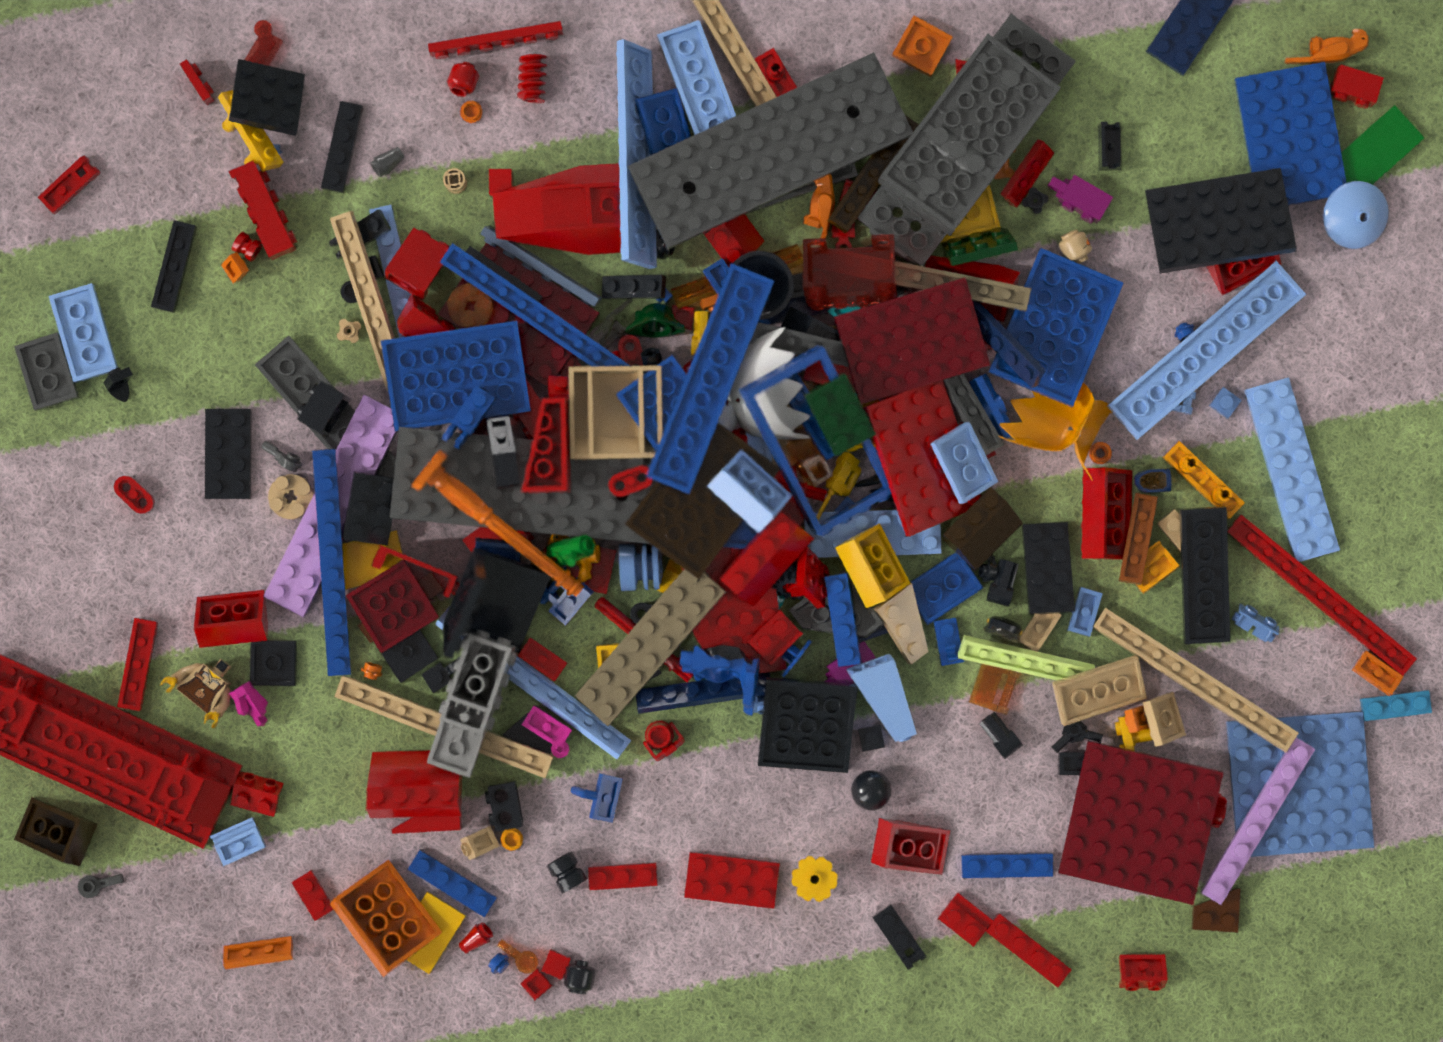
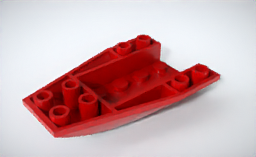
M619 163L580 165L492 193L496 239L583 255L621 253Z

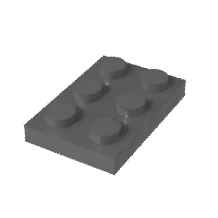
M58 332L14 346L35 411L79 398Z

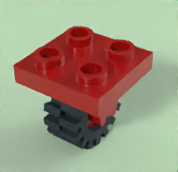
M806 547L798 556V563L796 565L792 563L773 584V589H776L779 596L784 595L786 599L791 597V600H795V597H798L800 600L804 596L817 609L823 608L827 598L825 577L829 576L828 567L820 561L816 554Z

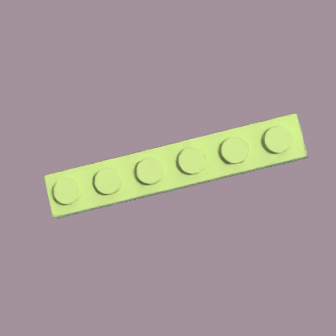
M964 635L958 651L959 659L1056 681L1095 668L1094 664Z

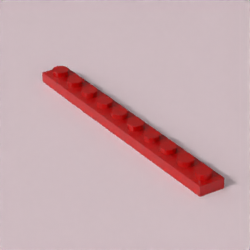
M1239 515L1228 528L1227 534L1393 670L1404 676L1417 660L1415 656L1243 515Z

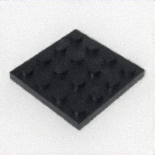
M766 677L758 766L848 773L858 686L850 683Z

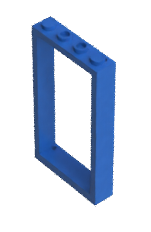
M817 345L740 388L739 392L777 466L780 468V472L811 532L818 536H824L832 532V528L836 525H843L851 521L852 516L855 514L869 511L874 503L888 500L892 493L880 458L869 438L861 444L883 487L819 523L755 398L756 395L820 360L829 380L838 377L825 348Z

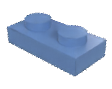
M1083 587L1079 588L1075 602V612L1072 613L1067 631L1088 637L1091 636L1103 593Z

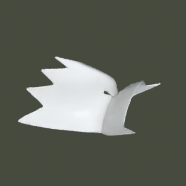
M784 327L769 332L748 345L727 398L729 401L728 406L724 405L718 420L729 431L732 432L737 423H739L748 434L762 437L739 389L787 363L795 356L794 353L770 347L785 329ZM787 378L756 395L755 398L776 439L796 440L810 438L809 435L792 432L796 427L809 419L810 415L787 407L788 403L803 387L802 384ZM737 397L740 399L739 403L735 401Z

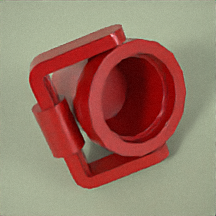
M658 720L650 723L645 731L646 741L642 743L654 760L660 761L678 750L677 748L684 744L685 739L672 721L668 724L665 721ZM674 731L679 737L675 742H673ZM651 748L662 751L655 755Z

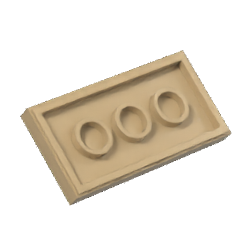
M1136 655L1052 682L1063 726L1147 699L1139 657Z

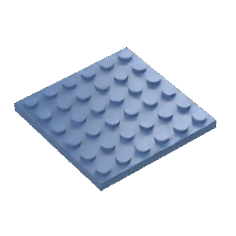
M1363 712L1278 717V720L1298 732V739L1313 747L1315 751L1251 857L1374 848ZM1226 721L1236 833L1284 752L1239 722Z

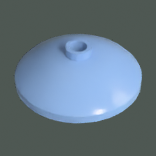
M1351 181L1339 186L1329 196L1324 207L1323 223L1328 236L1338 245L1350 249L1363 248L1372 244L1380 237L1388 221L1389 212L1386 198L1376 186L1367 182ZM1364 213V219L1360 220V215Z

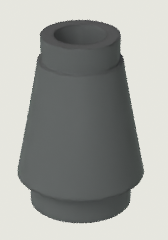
M396 147L373 157L374 160L370 162V165L379 177L387 176L405 156Z

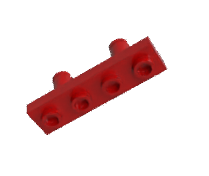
M774 47L754 58L776 97L797 88Z

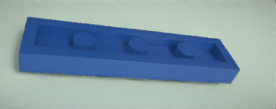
M846 573L826 576L825 583L838 667L861 664L862 660L849 575Z
M421 849L408 868L412 873L483 917L486 916L497 898Z
M1053 854L961 855L962 878L1053 877Z

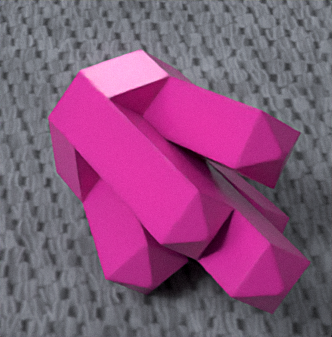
M248 681L231 691L230 695L235 702L238 715H250L257 726H265L267 722L265 713L268 701L254 688L252 683Z

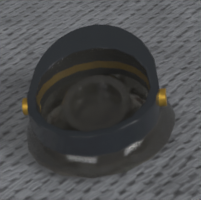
M992 616L987 619L986 623L988 624L983 627L987 635L1006 644L1015 645L1020 643V635H1022L1023 631L1018 623L999 616Z

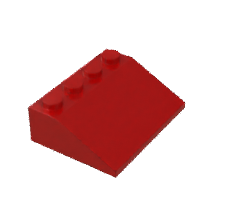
M431 750L372 752L367 783L366 811L370 818L461 816L462 775L427 763Z

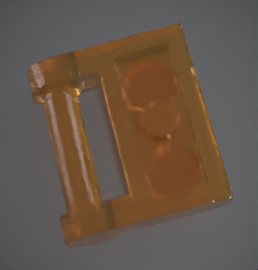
M981 664L968 702L1007 715L1009 711L1007 706L1016 680L1020 678L1021 672ZM1002 674H1006L1008 678L999 705H996L993 701Z

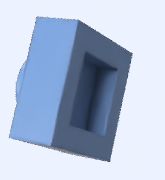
M1222 387L1209 406L1228 419L1241 402V399Z

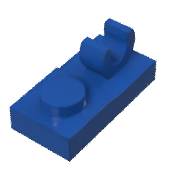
M956 618L933 621L941 666L964 662L963 659L958 658L961 643Z

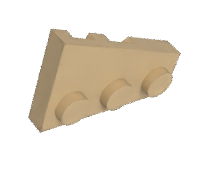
M911 583L874 608L907 664L910 665L929 652Z

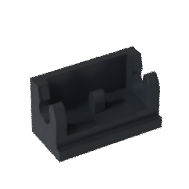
M1101 122L1098 125L1099 171L1122 170L1120 122L1115 124Z

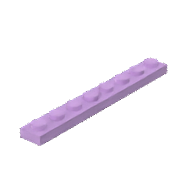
M1296 737L1288 751L1284 752L1200 893L1220 905L1223 903L1315 751L1313 747Z

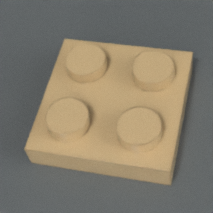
M1174 692L1166 693L1143 702L1144 714L1148 720L1150 735L1155 747L1186 736Z

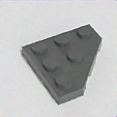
M843 570L839 574H846V572ZM849 578L858 637L867 638L881 628L884 623L872 607H865L854 583ZM828 597L823 608L817 609L807 598H804L789 609L802 629L833 634Z

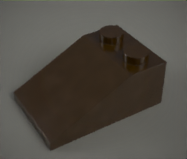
M31 797L14 840L62 863L81 866L97 823Z

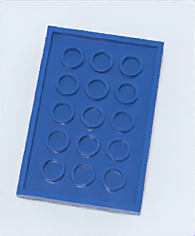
M1325 62L1234 79L1251 173L1281 168L1288 206L1328 199L1333 191L1346 183Z
M1040 248L1024 287L1031 288L1027 312L1014 309L1006 330L1046 371L1038 386L1031 388L996 353L988 372L1069 407H1073L1124 283Z
M517 321L381 341L395 431H399V427L421 428L451 423L476 386L496 398L484 418L531 411Z

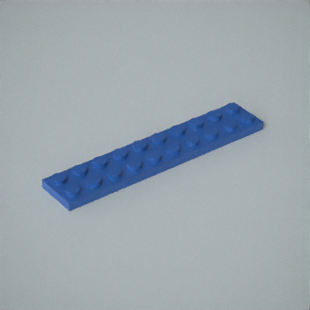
M730 265L647 472V478L684 493H690L774 283L773 280L737 265Z

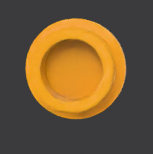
M517 828L505 830L501 835L502 846L510 851L520 848L523 844V834Z

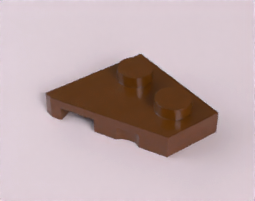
M1234 888L1229 891L1221 905L1212 899L1194 905L1191 929L1238 933L1241 889Z

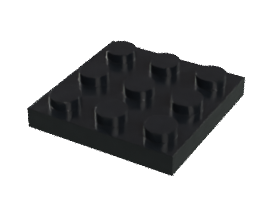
M238 59L228 121L296 136L305 74Z

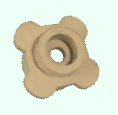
M346 319L340 320V331L337 333L338 340H348L351 343L358 342L361 324L358 321L348 322Z

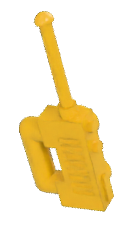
M843 452L837 458L832 474L826 479L825 487L829 490L816 515L818 521L831 496L834 494L845 497L849 496L862 472V469L858 466L860 461L849 452Z

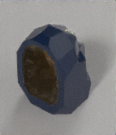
M1170 469L1141 471L1134 477V484L1144 493L1171 492Z

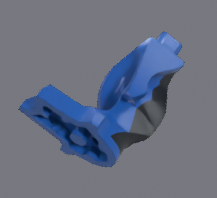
M718 645L707 649H700L698 646H694V652L682 650L680 658L682 672L693 673L696 681L705 678L713 683H724L734 678L740 679L743 690L744 713L753 716L756 690L758 689L759 659L749 658L740 648L728 645Z

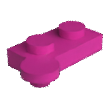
M534 705L522 725L552 744L551 752L555 757H565L569 753V745L566 739L572 732V729Z

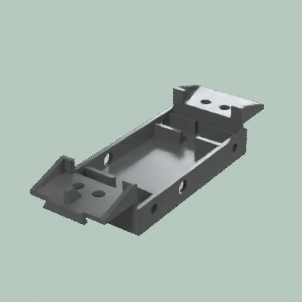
M1010 14L994 37L989 34L986 35L878 180V183L881 184L880 188L859 214L857 220L870 229L869 232L875 239L901 258L909 257L919 266H923L947 234L952 235L1061 88L1059 86L1060 82L1076 61L1016 16ZM1014 49L1021 50L1022 57H1019L1012 51ZM1033 62L1038 63L1040 65V71L1035 69L1030 64ZM900 208L903 211L902 217H894L892 210ZM913 221H918L921 224L919 231L911 229L910 224Z

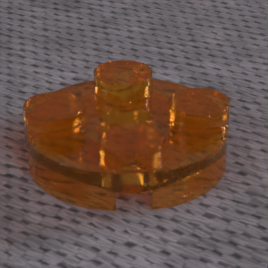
M463 284L451 293L447 301L448 312L451 319L460 327L484 326L492 316L493 299L472 284ZM468 301L476 302L473 312L470 309L465 310Z

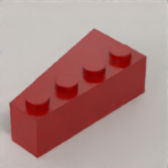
M254 160L228 171L231 178L239 184L237 191L243 202L248 205V215L253 224L257 225L256 232L268 257L274 260L297 250L295 247V243L298 242L293 230L288 231L285 224L289 222L284 210L280 211L277 202H280L275 189L270 190L267 182H270L271 179L267 171L262 172Z
M566 398L542 399L529 463H527L526 476L521 489L523 493L571 492L569 400Z

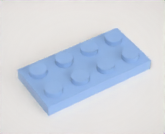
M91 283L50 295L49 300L73 382L77 383L108 374L111 370L118 368L94 284Z

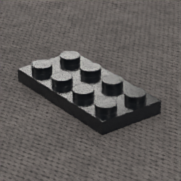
M205 409V499H251L252 409Z
M1068 522L1023 524L1022 538L1028 614L1074 613L1075 605Z

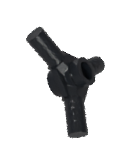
M1081 721L1064 726L1063 736L1051 748L1058 753L1069 742L1083 741L1084 738L1101 743L1103 734L1087 730V727Z

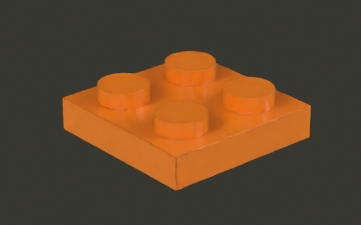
M914 15L892 56L931 77L953 36Z

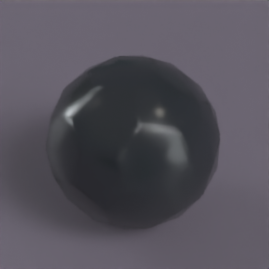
M867 770L860 773L854 779L851 786L853 800L864 810L876 811L883 808L891 797V784L887 777L879 771Z

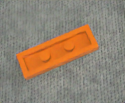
M291 936L224 946L223 966L225 970L293 960V940Z

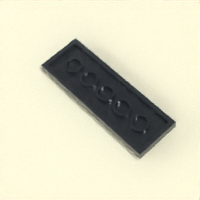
M1227 507L1179 509L1184 644L1230 642Z

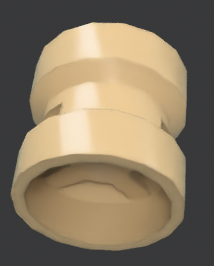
M452 168L445 172L443 183L446 189L453 194L462 193L467 187V179L464 173L457 168Z

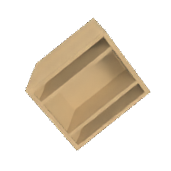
M661 366L569 367L570 459L654 457L656 451L644 436L643 375L648 371H656L657 433L659 445L662 437ZM637 379L639 427L616 396L619 391Z

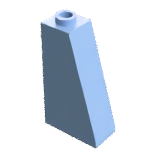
M890 654L847 668L849 676L858 686V689L895 742L907 741L911 739V736L917 734L895 660Z

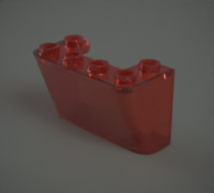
M894 234L871 235L873 247L828 249L826 238L803 239V290L807 305L814 310H822L824 308L844 309L855 306L864 308L897 298ZM880 241H888L889 243L881 244V243H878V242H880ZM812 245H820V247H817V248H814V247H811V246H812Z

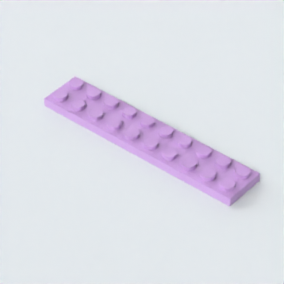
M363 395L336 449L341 534H343L353 472L376 475L397 433L394 430L391 408L367 395ZM315 493L264 594L265 598L302 617L306 616L321 586Z

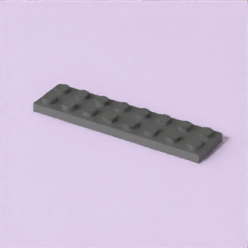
M289 335L255 364L296 413L303 403L307 404L311 397L309 393L315 383L319 384L320 381H323L336 389ZM348 403L328 437L319 434L313 429L311 431L327 449H337L355 410ZM389 449L376 475L394 477L396 457Z

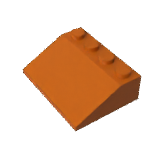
M389 859L336 896L330 903L383 978L442 934V931Z

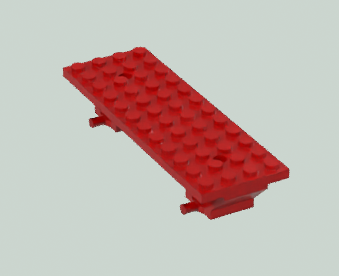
M0 654V756L202 849L206 848L231 794L234 782L244 765Z

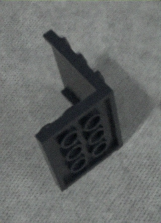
M474 547L442 625L444 656L453 659L455 652H459L462 647V635L468 636V633L476 632L477 630L490 633L489 637L498 640V637L510 640V645L516 646L514 652L520 653L522 643L551 577L540 568Z

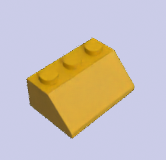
M880 523L835 547L866 608L886 601L911 584Z

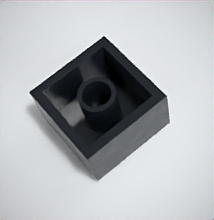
M320 381L319 384L315 383L310 390L309 395L311 397L307 404L303 403L297 412L299 415L297 420L319 434L328 437L351 398Z

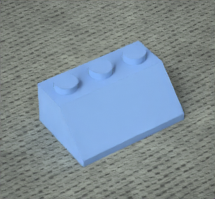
M742 450L736 454L708 485L715 495L727 503L734 512H737L759 533L792 497L785 488Z

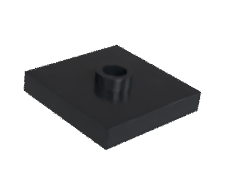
M421 630L381 653L400 683L439 659Z

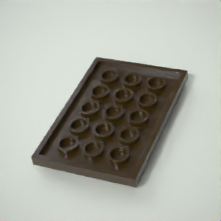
M718 422L690 493H684L656 481L624 525L695 578L699 579L743 520L727 503L715 495L708 485L740 450L744 451L772 478L776 476L780 468Z

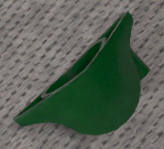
M652 303L645 306L641 311H636L635 321L626 328L627 335L648 338H663L685 332L684 324L677 321L673 317L670 308L661 303Z

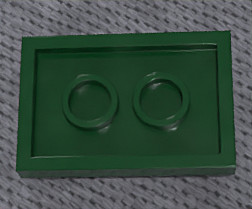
M1003 227L994 228L989 233H973L964 239L952 238L947 243L942 244L943 252L951 266L1018 250L1017 241L1010 231Z
M843 373L804 394L834 456H838L876 435L846 374Z

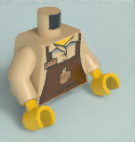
M220 659L213 668L207 663H195L181 668L171 677H165L161 681L160 686L163 683H169L171 687L166 690V693H170L175 685H177L176 689L206 713L204 724L207 720L212 719L214 722L211 728H216L218 719L222 717L230 706L231 689L229 686L231 682L223 676L231 666L223 659Z

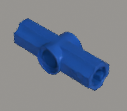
M985 373L969 381L971 388L999 436L1004 438L1011 437L999 425L1000 423H1011L1006 414L1007 409L999 394H996L987 374Z

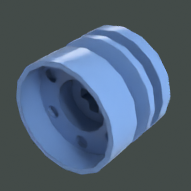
M643 543L641 553L637 554L634 544H619L621 591H636L638 580L643 581L645 590H649V580H653L654 590H660L663 566L662 555L658 549L652 546V553H647V544Z

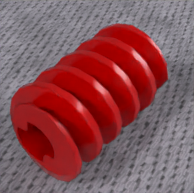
M527 54L519 57V62L522 65L518 69L522 74L518 75V80L521 83L517 87L521 91L517 93V98L529 103L545 102L544 99L539 98V95L546 94V91L539 88L546 85V82L540 80V78L547 76V74L540 71V69L547 67V64L541 62V60L547 59V56Z

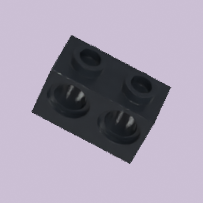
M516 781L489 785L488 791H485V799L487 805L491 804L492 813L489 814L490 826L495 827V831L523 827L524 822ZM498 789H504L507 792L508 797L506 801H499L496 798V791ZM503 811L509 812L512 816V820L508 824L500 820V814Z

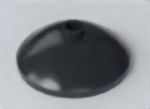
M752 251L735 260L734 265L774 281L759 320L771 318L784 310L792 297L794 287L793 276L787 264L777 255L767 251Z

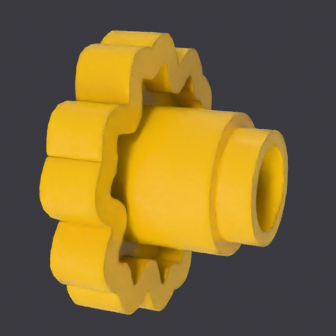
M811 855L805 857V859H800L798 862L799 868L792 870L791 879L792 885L797 887V895L803 897L805 901H810L813 897L817 902L829 898L831 895L830 889L837 887L838 878L837 873L832 870V863L823 856H819L816 860ZM812 875H817L819 877V881L817 883H812L810 881Z

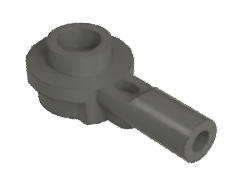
M268 441L263 442L261 448L275 456V460L282 467L292 472H296L298 468H301L302 463L299 461V456L291 452L284 454Z
M122 874L99 879L95 876L87 875L79 881L78 891L85 898H93L98 895L102 888L123 883L124 877Z

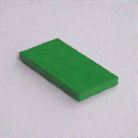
M1395 105L1341 152L1346 183L1363 181L1373 185L1425 138Z

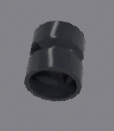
M572 851L546 865L552 877L558 878L556 883L561 893H565L587 880L583 870L576 868L578 861Z

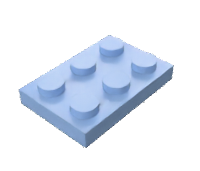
M964 422L930 443L959 504L966 503L998 482L970 422Z

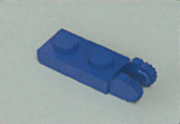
M476 386L451 421V425L445 431L442 439L447 442L451 439L456 429H459L462 433L454 444V447L459 450L467 438L471 437L496 398Z

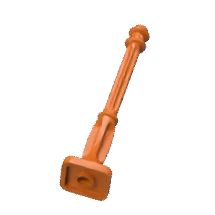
M439 450L416 477L411 486L420 491L426 483L429 486L434 485L454 506L476 519L479 524L488 526L555 580L556 587L562 586L567 590L566 594L568 596L573 594L576 597L584 588L581 584L582 579H575L571 576L570 569L564 570L495 515L493 508H489L468 486L446 473L445 468L441 464L445 461L447 455L442 450Z

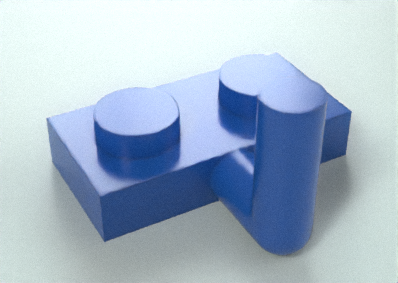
M599 773L595 791L573 786L571 793L581 798L593 800L589 818L613 823L623 778Z

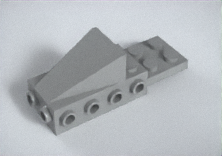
M482 630L468 633V636L465 635L461 647L463 651L461 657H458L455 662L454 670L456 672L454 678L450 679L446 691L449 693L446 701L443 700L439 713H441L440 724L427 760L429 764L468 778L472 776L485 734L488 730L491 731L496 718L493 717V714L501 705L503 696H501L502 687L506 688L509 682L510 675L507 674L509 666H513L517 658V653L514 652L516 646L510 645V640L498 637V640L490 638V633Z

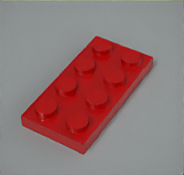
M690 852L684 898L774 909L780 863Z

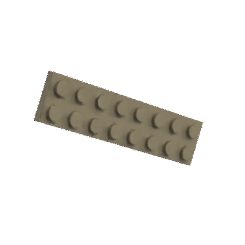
M683 570L577 692L575 697L607 726L611 725L727 591L705 571L697 579L686 570Z

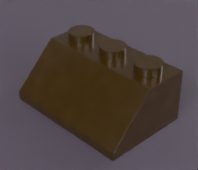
M990 487L943 534V541L976 571L1023 522L1008 502Z

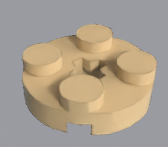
M294 474L280 476L272 483L269 489V506L278 516L294 520L304 516L314 496V492L308 481L301 476ZM293 490L297 500H292L291 503H288L285 495Z

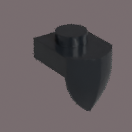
M118 367L108 373L109 376L103 383L114 398L127 402L129 397L128 381L133 374L129 367L123 370Z

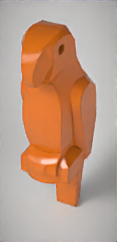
M1354 29L1351 32L1353 34L1351 38L1331 37L1323 40L1315 36L1310 39V57L1286 58L1285 64L1341 62L1366 49L1368 46V35L1362 29Z
M831 174L814 181L817 188L811 197L810 214L804 216V224L816 228H821L822 226L823 230L818 246L822 247L830 225L827 220L833 213L835 206Z

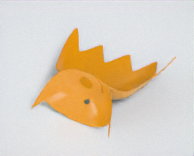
M1084 382L1073 407H1069L1032 391L1034 394L1033 398L1011 399L1010 402L1022 422L1000 423L999 425L1014 440L1002 436L999 437L1019 445L1053 452L1062 451L1074 443L1077 458L1092 480L1084 463L1101 425L1109 414L1112 413L1107 407L1109 404L1102 400H1095L1091 390Z

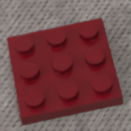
M404 559L345 595L380 653H384L440 618Z

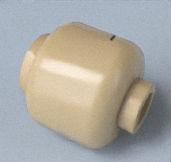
M1075 229L1061 236L1062 240L1059 243V248L1064 258L1075 261L1078 264L1089 259L1087 255L1092 251V246L1085 232H1078Z

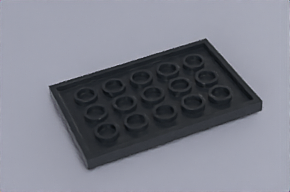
M1281 168L1145 190L1159 274L1297 251Z

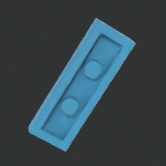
M1429 690L1360 699L1364 721L1432 713Z

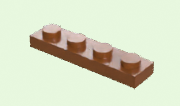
M1135 493L1119 582L1142 585L1157 506V496Z

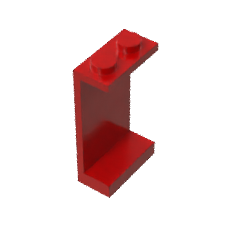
M379 545L371 564L372 567L381 570L387 553L448 577L449 580L442 595L448 598L450 594L455 595L459 586V582L456 581L457 576Z

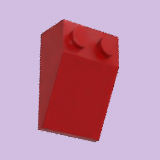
M879 818L871 863L887 869L942 875L951 830Z

